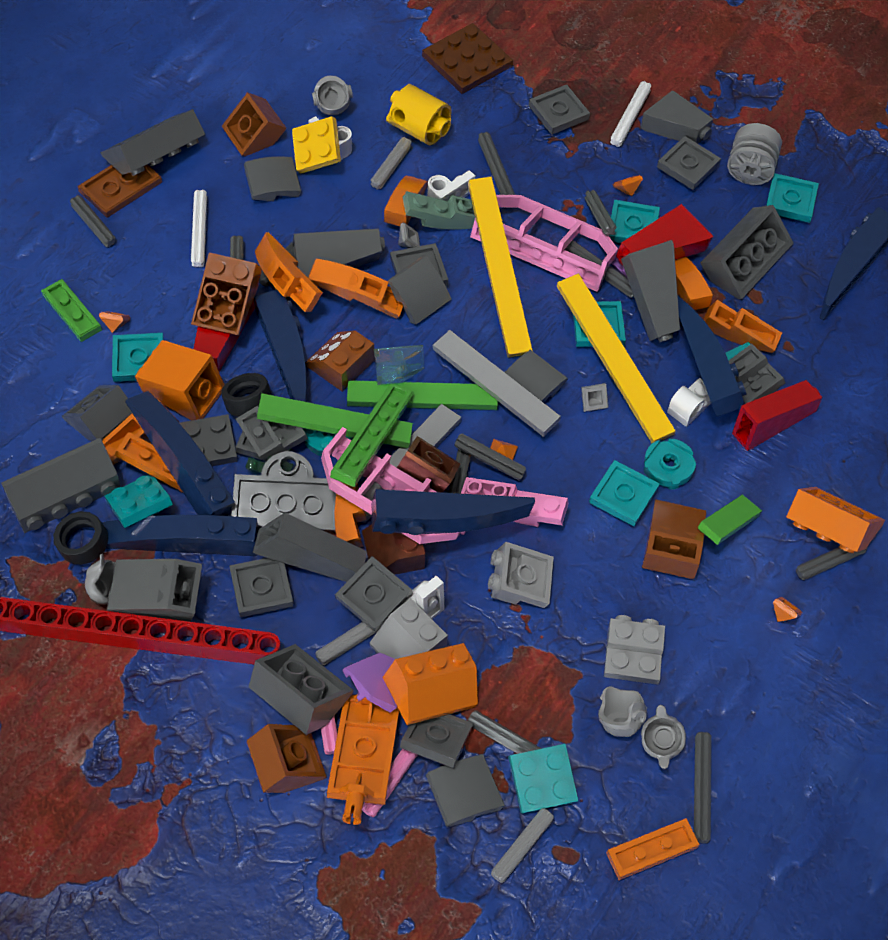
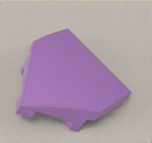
M378 653L343 669L346 678L351 677L358 690V701H362L366 697L368 701L390 713L397 708L383 679L384 674L395 660L394 658Z

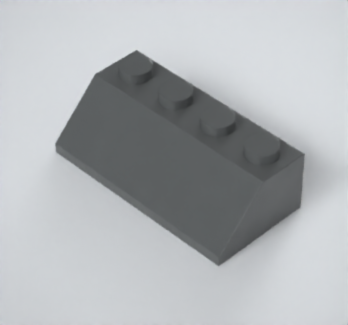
M191 109L174 115L100 153L122 175L131 172L132 176L145 170L144 165L148 163L151 166L163 161L162 156L168 154L171 157L181 152V146L186 144L188 148L199 143L198 138L205 135L194 110Z
M774 205L755 207L742 218L700 264L713 284L737 299H742L790 248L793 241Z
M101 438L1 482L11 509L24 533L30 530H37L43 524L54 519H60L77 508L86 507L92 501L121 487L117 472Z

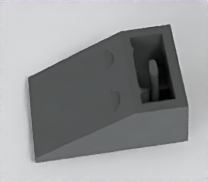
M180 559L116 560L107 611L191 622L195 614L202 564Z

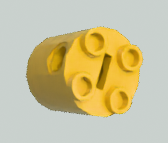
M408 84L400 91L396 90L390 98L392 105L386 117L388 123L427 145L435 144L448 133L451 126L452 113L450 105L412 84Z

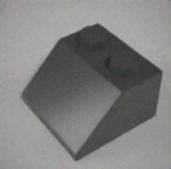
M99 385L63 414L62 418L86 439L93 441L98 438L103 440L112 432L113 428L120 425L132 412L125 403L128 397L119 385Z

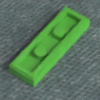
M63 279L41 290L44 298L80 342L102 331L101 325Z
M742 494L701 521L698 529L718 545L755 520L762 510Z

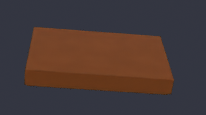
M147 164L144 165V171L132 176L131 172L122 175L116 168L110 165L77 187L78 191L108 218L161 184L162 178Z

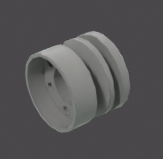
M760 123L747 124L741 127L736 132L728 159L727 168L729 173L736 180L750 185H761L770 181L774 176L781 151L782 139L780 134L774 128Z

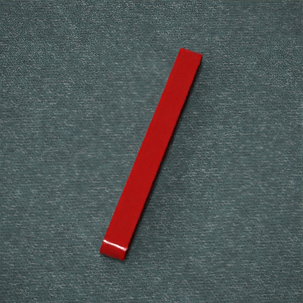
M0 597V611H2L0 614V631L252 665L255 664V660L281 650L278 636L271 632ZM29 615L26 619L19 620L22 616ZM56 618L54 622L46 623L49 619ZM77 622H84L79 627H73ZM103 626H111L109 629L105 631L100 630ZM131 629H138L134 634H127ZM160 632L165 633V635H164L163 637H160V638H155V637H154L157 633H160ZM185 636L193 637L189 641H181ZM211 640H220L216 645L208 644ZM240 643H245V644H247V646H246L245 648H242V649L235 648V646H236L237 644H240ZM266 647H274V648H275V649H274L273 651H271V652H264V651H262V650H263L264 648H266Z

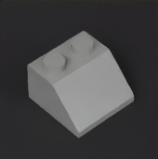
M410 598L388 616L370 641V646L377 653L398 659L447 647L448 635Z

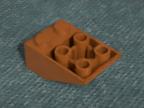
M209 253L191 325L239 336L256 295L262 268L254 262Z
M655 499L642 568L694 579L700 564L704 533L698 529L701 521L706 519V510Z

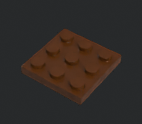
M474 23L422 50V57L461 94L513 67V59Z

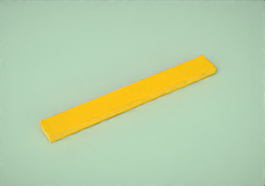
M492 177L468 180V187L507 357L521 356L527 351L532 350L493 180Z
M579 273L557 282L558 290L651 443L674 435V427Z

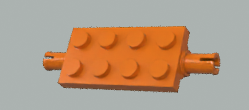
M351 695L342 707L327 788V798L346 800L342 820L350 824L353 814V825L361 823L364 802L382 805L386 803L400 712L397 707L390 713L368 701L366 697L362 701H358L357 695Z

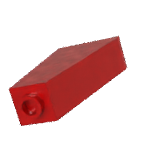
M681 204L623 241L616 257L622 264L621 259L630 253L672 240L675 260L704 252L709 246L713 235Z
M254 300L252 302V305L250 307V310L248 312L241 332L243 331L246 323L248 322L251 314L255 309ZM198 326L194 350L212 355L220 372L239 336Z
M805 380L748 402L741 406L732 434L749 451L816 412L823 397L815 387Z

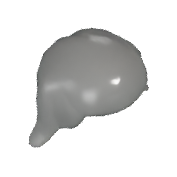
M103 554L100 555L99 561L87 569L85 589L95 603L108 605L116 562L104 560Z
M663 705L657 707L656 715L649 718L641 730V742L644 750L651 757L657 758L660 767L663 769L668 767L669 760L679 755L685 746L686 733L683 725L675 717L667 715Z

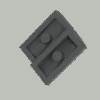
M265 157L244 163L253 200L274 201L277 195L299 197L301 189L292 157Z
M424 255L388 280L396 301L403 304L410 323L418 324L451 300L450 294L439 273L427 256Z
M750 344L728 360L729 364L735 362L740 375L735 378L736 382L742 380L747 395L742 396L745 404L769 395L785 384L784 378L768 363L767 357L753 344Z
M532 350L523 354L505 371L508 376L543 403L549 396L553 398L568 380L566 376Z
M258 406L236 418V421L260 459L284 452L308 439L301 427L257 419Z
M483 754L459 760L454 768L444 765L426 774L446 827L471 822L476 816L500 811L505 806Z

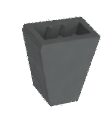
M672 90L643 113L641 129L677 141L686 136L698 144L702 140L708 139L711 135L713 118Z

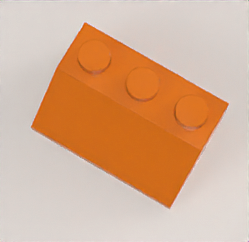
M818 487L798 489L786 516L794 521V526L803 530L809 528L817 532L816 536L828 542L833 540L840 543L839 547L849 553L865 550L885 522V519Z
M464 643L395 659L383 676L406 725L467 710L478 705L477 667Z

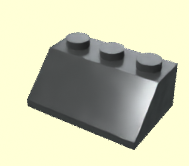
M296 644L255 660L249 683L251 690L306 735L326 726L353 693L352 688Z

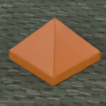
M640 175L632 176L614 182L613 187L633 196L643 178Z
M110 311L99 313L100 319L112 333L129 322L131 318L129 315Z
M493 439L490 448L513 460L518 446Z
M783 597L776 598L773 601L777 622L795 619L802 614L800 609Z

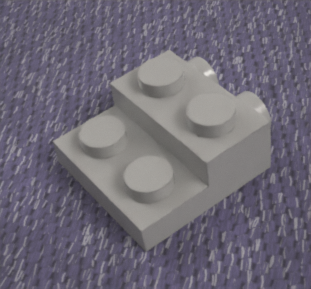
M505 542L501 547L494 550L491 556V565L495 566L494 573L491 574L488 581V588L492 589L491 597L515 605L519 601H523L542 608L547 607L550 602L554 557Z
M626 615L616 616L615 619L611 618L607 634L604 677L658 685L664 649L665 626L659 625V622L654 619H645L641 623L632 621V618Z

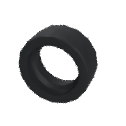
M258 373L238 375L230 379L221 390L226 410L231 415L237 417L256 406L259 407L261 394L272 395L267 378ZM254 392V393H252V394H250V395L240 397V396H242V395H244V394Z
M79 511L66 516L60 521L54 531L53 540L57 550L66 561L72 564L83 565L94 561L105 551L108 543V532L96 515L90 512ZM85 527L95 529L93 538L85 546L77 549H69L67 547L69 538L77 530Z

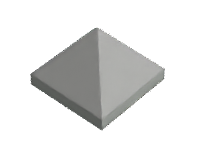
M401 223L398 245L407 249L419 247L418 232L406 223Z
M606 383L581 387L584 412L608 408Z

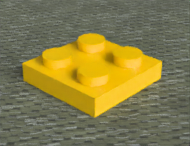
M333 116L292 129L297 172L302 174L341 162L337 121Z

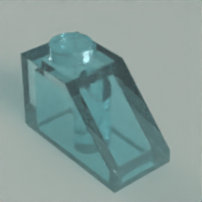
M423 345L374 349L377 385L403 383L424 369Z

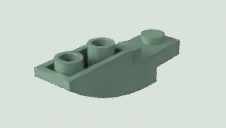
M408 191L402 197L406 215L420 218L422 226L457 230L473 228L475 213L471 199L451 195L448 201Z

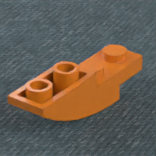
M266 232L255 250L260 267L283 297H291L304 312H311L323 292L297 267L298 261L269 232Z
M315 259L308 276L315 285L348 301L352 299L360 301L395 319L400 316L403 304L396 301L391 288L388 286V281L350 266L328 260Z

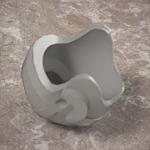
M325 76L315 86L312 93L314 106L317 105L318 109L324 114L338 115L347 109L350 99L353 98L351 85H347L339 77Z
M612 686L606 687L603 690V694L600 697L602 705L599 709L598 717L604 729L617 737L634 735L647 718V707L641 694L638 691L620 690Z

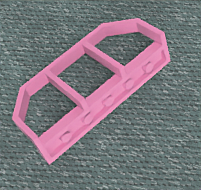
M496 195L499 207L520 208L532 213L521 224L520 230L503 224L511 255L564 278H569L579 273L587 288L596 292L599 291L606 270L614 261L618 251L616 245L609 236L603 233L602 229L522 195ZM475 217L470 237L481 241ZM540 218L569 229V232L559 242L558 247L528 235L526 232ZM579 233L598 241L607 253V256L604 258L602 265H598L564 249Z
M344 427L340 429L323 450L321 459L329 489L371 515L372 501L364 497V495L374 482L378 483L385 490L436 492L430 488L431 479L426 478L421 483L391 465V455L386 454L383 459L375 455L362 475L367 477V479L357 492L340 481L330 478L331 470L333 469L330 455L332 454L333 457L339 460L351 442L350 439L345 437L347 429ZM466 531L419 535L402 534L419 544L456 540L460 533L464 535Z

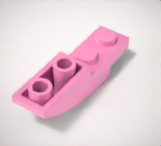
M466 477L461 494L535 497V504L529 517L513 521L538 527L540 522L562 525L569 504L568 498L519 491L516 484Z

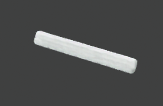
M642 81L611 136L610 143L617 147L622 145L651 91L650 83Z
M196 190L194 192L191 262L195 268L203 267L205 263L207 192L205 190Z

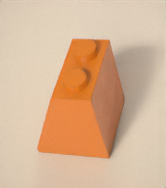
M165 340L159 343L135 375L143 393L149 391L165 406L191 421L205 417L221 395V390L224 386L212 355Z

